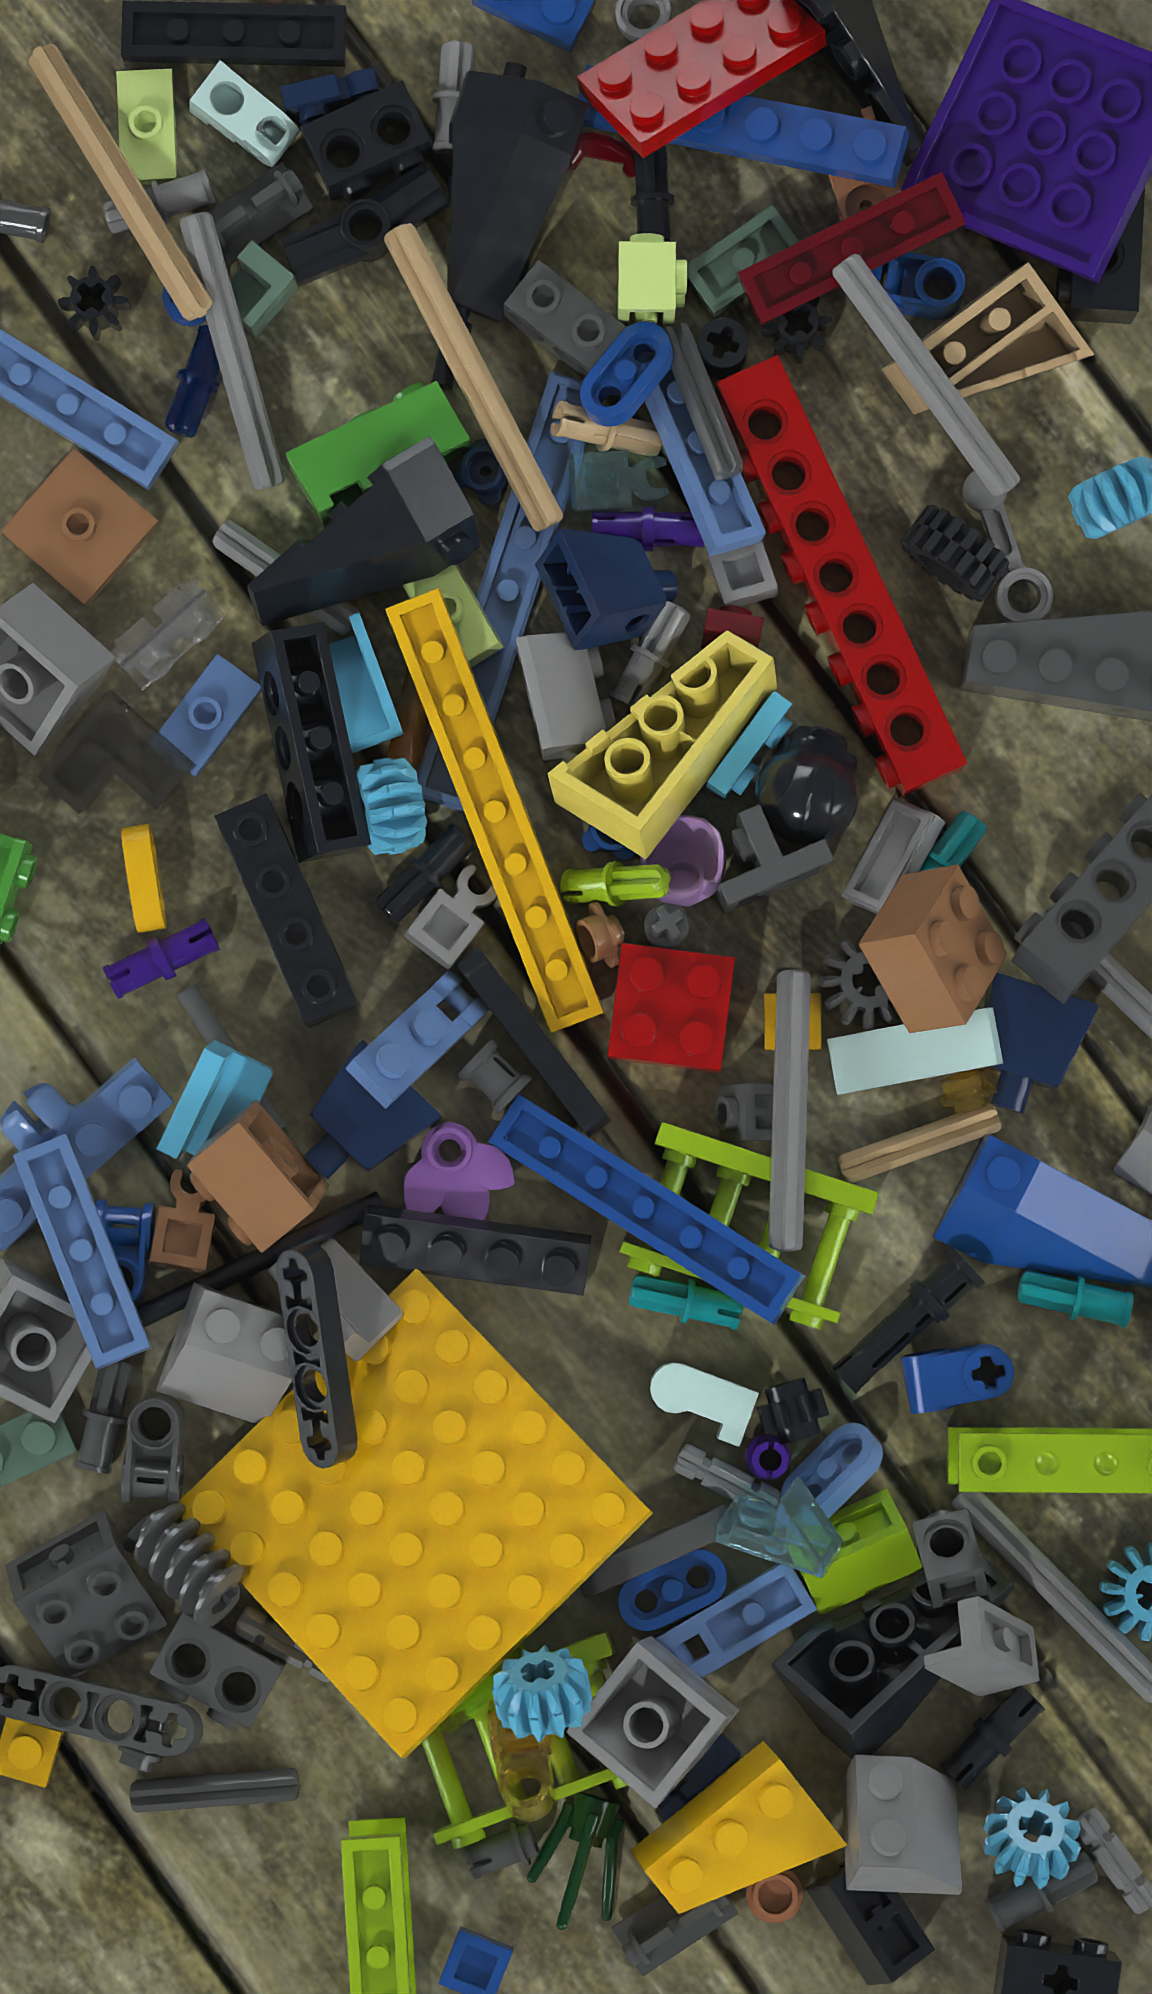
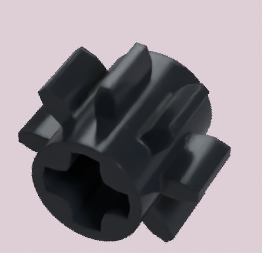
M90 266L88 276L80 280L69 275L67 280L72 288L70 297L58 299V304L62 310L76 312L68 321L67 325L74 333L79 331L84 325L89 328L95 341H99L101 330H105L110 326L120 332L122 327L117 319L119 310L131 308V303L125 296H114V293L120 289L122 284L119 277L115 274L105 282L99 277L95 266ZM89 296L96 300L102 298L105 307L99 312L93 307L87 309L84 301Z
M820 297L775 318L776 322L767 323L762 326L761 336L775 337L776 345L773 356H780L786 351L795 354L797 363L802 364L805 351L810 347L816 351L823 352L826 343L816 333L817 331L830 328L832 317H819L817 307ZM799 318L806 320L805 332L798 330L793 336L786 332L788 321L795 323Z
M805 1377L764 1389L768 1404L756 1408L765 1434L777 1431L780 1445L821 1433L818 1418L829 1415L822 1389L817 1388L809 1391Z

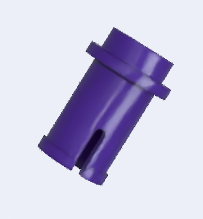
M770 1434L760 1435L753 1439L748 1445L745 1454L746 1465L751 1473L765 1480L776 1479L783 1475L789 1467L791 1459L788 1446L786 1444L780 1445L778 1436ZM771 1447L777 1450L778 1461L772 1467H762L759 1463V1457L764 1450Z

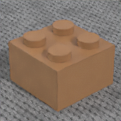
M958 864L901 875L858 944L909 1033L966 1025L1007 956L1001 936L991 925L979 903L976 891L969 885Z
M257 1100L253 1101L207 1139L186 1165L192 1172L190 1180L196 1190L206 1200L210 1202L216 1200L230 1216L227 1222L236 1237L248 1246L253 1243L261 1253L312 1213L329 1187L325 1179L304 1157L302 1152Z

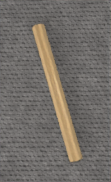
M51 43L44 47H36L33 50V55L29 58V65L183 318L191 321L204 317L212 306L211 297L58 47Z
M411 223L395 227L384 236V242L524 513L536 532L553 527L563 519V513L419 234Z

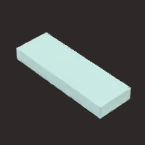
M993 1007L974 1010L966 1025L909 1033L905 1025L902 1024L827 1039L837 1095L1003 1064Z

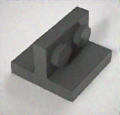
M759 804L738 813L734 823L735 830L731 831L732 836L729 837L741 867L743 868L751 864L753 870L719 884L715 895L723 913L726 914L826 871L834 861V858L825 839L782 856Z

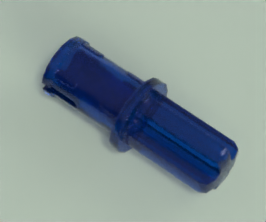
M208 325L198 326L197 336L185 368L179 369L176 373V378L180 382L165 420V427L170 432L185 438H193L196 435L211 393L218 392L220 387L216 382L220 366Z

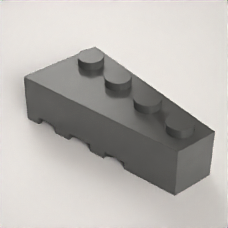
M1152 611L974 625L967 638L959 690L1152 722Z

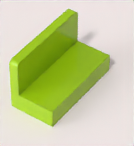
M887 1488L836 1511L830 1518L821 1523L806 1525L784 1535L820 1614H826L922 1568V1563L908 1528Z

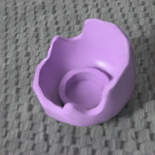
M681 814L648 858L644 859L640 856V865L659 864L663 869H667L670 872V891L666 896L657 898L663 903L690 907L712 896L719 884H721L726 869L725 850L719 830L706 819Z

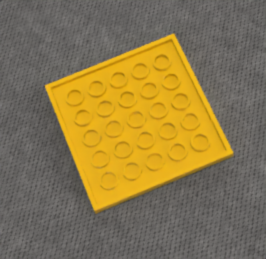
M415 1269L388 1295L402 1309L403 1317L358 1362L346 1354L357 1431V1449L352 1458L323 1469L315 1466L308 1460L300 1440L294 1391L292 1389L278 1403L271 1416L264 1417L180 1499V1503L185 1506L182 1519L185 1521L189 1518H196L200 1522V1528L196 1533L197 1536L210 1533L215 1537V1544L211 1549L212 1552L221 1548L227 1549L230 1553V1559L226 1564L227 1568L235 1564H241L245 1568V1574L240 1583L400 1758H406L503 1660L514 1652L653 1514L634 1492L418 1269ZM316 1371L315 1380L321 1394L326 1397L327 1387L325 1380Z

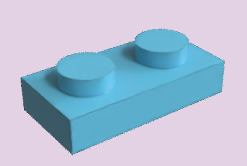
M772 692L708 780L707 790L723 801L731 790L740 796L760 770L758 766L752 763L764 745L774 750L792 726L793 722L785 717L791 708V702L777 692Z

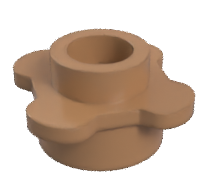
M598 902L590 903L588 905L590 916L578 920L575 924V934L580 949L590 962L594 963L604 959L609 967H615L619 965L618 947L625 940L622 926L613 914L605 915L602 906Z

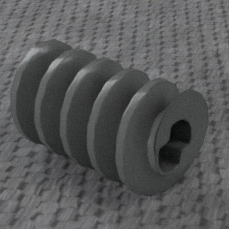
M176 1502L165 1509L157 1510L144 1517L128 1533L122 1545L125 1551L134 1553L133 1556L136 1563L148 1569L150 1577L155 1582L163 1584L165 1593L169 1597L178 1599L180 1609L184 1613L193 1615L195 1624L199 1628L204 1629L217 1624L233 1610L241 1596L238 1584L245 1574V1568L241 1564H235L223 1570L230 1559V1553L227 1549L221 1548L208 1555L215 1544V1537L210 1533H205L194 1539L200 1528V1522L196 1518H189L181 1522L185 1506L182 1503Z

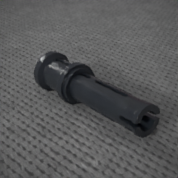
M950 1246L945 1251L946 1259L922 1281L915 1279L909 1284L911 1287L907 1290L910 1295L859 1341L847 1355H844L831 1367L855 1394L934 1320L937 1323L941 1320L946 1321L950 1317L949 1309L973 1287L980 1289L985 1284L984 1280L953 1247Z

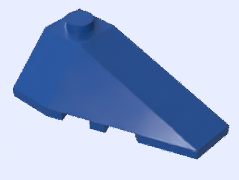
M991 1135L982 1137L932 1236L933 1238L982 1263L1074 1277L1081 1276L1087 1279L1152 1288L1151 1220Z

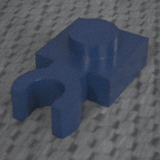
M374 68L358 70L336 78L335 74L280 86L287 116L293 122L300 121L301 125L379 91Z

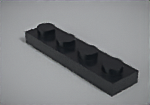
M123 0L121 57L123 62L217 64L221 60L224 64L346 67V5Z
M367 1204L364 1215L359 1265L408 1272L418 1269L422 1274L584 1296L592 1235Z

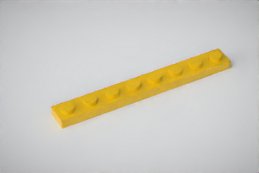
M434 589L386 608V613L550 1032L558 1031L604 1013L605 1010L441 589Z

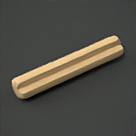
M985 1103L842 1154L837 1158L838 1167L843 1180L848 1183H854L998 1132L1001 1129L1000 1118L995 1106L991 1103Z

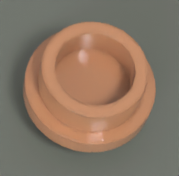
M789 1869L747 1886L746 1900L751 1912L760 1920L767 1923H782L791 1919L800 1909L803 1901V1889L797 1875Z

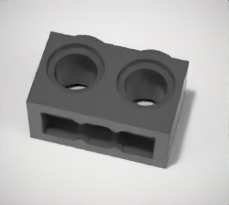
M537 260L504 303L506 321L582 379L586 377L618 335L626 328L620 321L539 260Z
M182 1612L149 1673L159 1678L156 1686L167 1695L182 1702H186L189 1696L209 1706L206 1715L217 1723L232 1730H236L239 1724L250 1729L287 1662L238 1636L235 1632L219 1623L208 1628H199L194 1622L193 1615ZM191 1643L202 1649L206 1658V1664L202 1671L189 1673L180 1668L176 1660V1652L180 1645ZM233 1672H244L250 1675L256 1685L255 1696L246 1701L232 1698L226 1690L227 1676Z

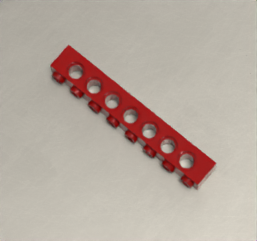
M773 356L716 382V396L729 428L739 446V453L743 460L741 475L746 484L755 481L764 500L757 504L762 522L770 535L776 532L779 533L787 552L780 554L786 574L793 585L802 583L810 600V603L803 606L807 619L816 636L826 634L834 652L827 656L831 671L840 687L849 684L857 701V705L851 707L855 723L864 738L870 735L873 736L881 753V756L874 758V762L887 789L896 786L902 798L961 771L967 765V761L779 356ZM766 415L772 417L778 423L780 432L771 439H760L750 431L749 422L757 416ZM792 466L801 473L803 483L797 489L784 490L775 484L772 473L778 467ZM805 516L817 517L824 523L827 533L818 541H807L798 534L796 522ZM827 567H839L848 574L850 586L841 592L828 591L822 586L819 573ZM852 617L864 618L873 628V638L865 643H854L845 636L843 623ZM878 667L890 670L897 681L896 690L886 695L877 694L872 691L866 679L867 673L870 670ZM900 718L914 721L920 730L919 742L911 746L898 744L891 735V723Z

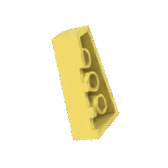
M728 630L671 674L672 680L651 697L646 694L630 707L631 713L610 730L605 732L602 729L585 743L586 749L566 764L562 761L547 773L556 804L644 859L648 858L740 738L772 692L777 690L774 658Z

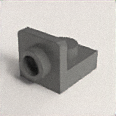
M745 1083L718 1088V1099L714 1107V1120L719 1129L720 1141L725 1143L772 1141L774 1083Z

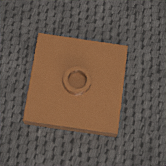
M73 448L0 532L85 607H88L155 531L160 522L78 450Z

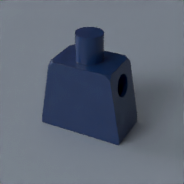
M559 529L535 563L574 650L588 649L641 636L648 630L666 606V601L673 602L678 592V582L675 574L670 570H653L641 543L630 537Z
M996 973L986 990L984 1008L993 1007L1003 1064L983 1067L1000 1073L991 1104L1023 1114L1032 1084L1049 1089L1058 1088L1097 1013L1099 1005L1073 996L1063 1005L1041 986Z
M364 1040L356 1046L310 1114L327 1133L304 1157L327 1179L351 1156L367 1171H371L443 1117L412 1086L385 1109L346 1070L349 1063L368 1046Z

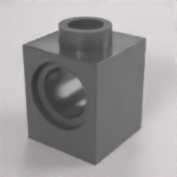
M968 1508L954 1512L941 1510L928 1515L925 1519L912 1522L933 1608L957 1603V1601L975 1596L989 1595L984 1567ZM950 1549L960 1551L958 1554L952 1557L945 1558L938 1556L942 1552Z

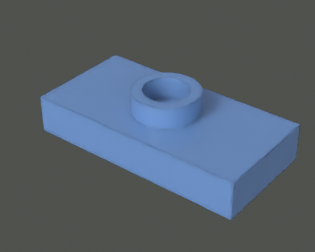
M217 653L150 744L195 778H198L261 694L260 684Z

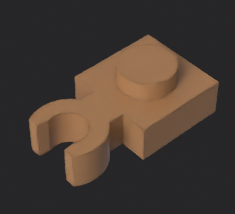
M175 1169L170 1179L171 1195L176 1201V1207L159 1206L149 1263L152 1266L206 1274L215 1214L200 1212V1208L208 1200L199 1192L194 1194L185 1192L181 1187L183 1170Z

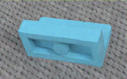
M359 612L349 616L355 635L329 644L352 753L404 735Z
M217 1040L211 1042L204 1048L158 1144L157 1150L175 1159H178L185 1151L195 1155L207 1139L253 1101L257 1100L260 1103L274 1074L273 1069Z

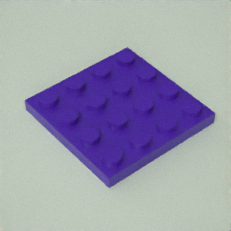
M990 0L900 191L942 172L965 219L966 224L962 227L1090 281L1099 283L1152 173V52L1021 0Z

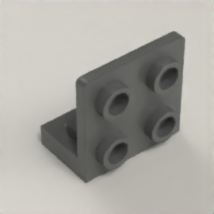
M105 1509L5 1565L14 1603L65 1675L78 1677L160 1631L167 1625L165 1615L124 1556L116 1526Z

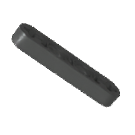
M6 1665L0 1668V1715L162 1756H180L192 1752L199 1745L203 1736L201 1717L193 1707L187 1704L28 1665ZM19 1676L18 1686L21 1688L43 1691L39 1701L18 1699L11 1705L12 1695L4 1692L6 1682H15ZM65 1687L74 1689L81 1699V1709L78 1715L71 1720L61 1718L55 1709V1698L58 1692ZM118 1700L128 1702L134 1712L133 1725L125 1733L114 1731L108 1722L109 1708ZM149 1706L153 1707V1711L151 1712V1714ZM177 1714L179 1715L178 1725L186 1728V1735L184 1738L175 1739L171 1745V1735L169 1733L156 1729H146L150 1719L159 1722L173 1721ZM144 1733L146 1736V1740L142 1739Z

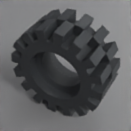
M927 505L900 542L904 552L908 553L915 563L921 564L924 571L928 574H933L940 583L949 585L954 592L960 595L962 593L967 599L972 601L975 599L977 602H982L1009 566V560L1004 557L1005 554L1000 549L995 548V544L989 538L982 537L980 531L974 527L970 528L963 519L958 516L953 517L949 511L943 508L940 510L935 505Z

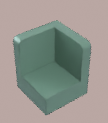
M251 240L237 258L241 269L230 282L244 331L256 340L297 292L298 285L295 276Z

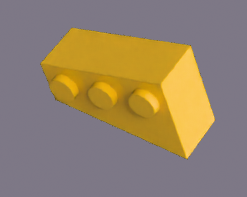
M762 1741L632 1848L630 1852L677 1913L680 1914L843 1848L847 1844L782 1761Z

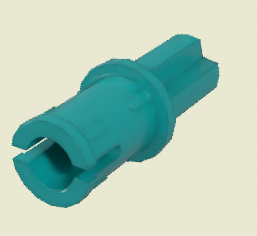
M966 811L960 812L929 852L920 871L957 864L961 867L986 834L987 827L973 814Z
M1030 1270L1023 1272L1017 1291V1298L1021 1303L1068 1313L1069 1320L1075 1321L1077 1316L1116 1324L1123 1328H1126L1129 1322L1134 1298L1132 1292H1121L1085 1283V1278L1077 1276L1074 1281Z
M636 1274L629 1290V1304L631 1306L679 1316L680 1323L686 1324L689 1318L730 1327L733 1330H737L740 1323V1317L737 1316L738 1313L742 1314V1304L722 1291L695 1286L694 1279H688L687 1283H681L644 1274Z

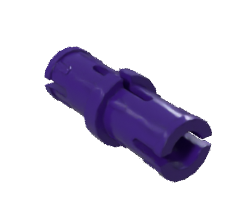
M642 507V512L592 511L593 533L634 538L641 543L645 552H653V547L667 546L704 548V541L691 512H654V507Z
M204 917L199 922L162 940L157 936L148 940V947L111 965L104 966L103 970L107 979L111 980L109 984L115 995L120 999L125 994L162 976L167 981L177 976L175 970L221 949Z

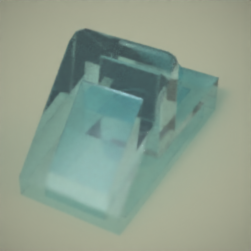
M799 1477L795 1478L786 1491L778 1508L772 1507L768 1502L761 1499H748L737 1495L718 1522L715 1542L820 1578L824 1577L837 1557L843 1541L805 1483Z

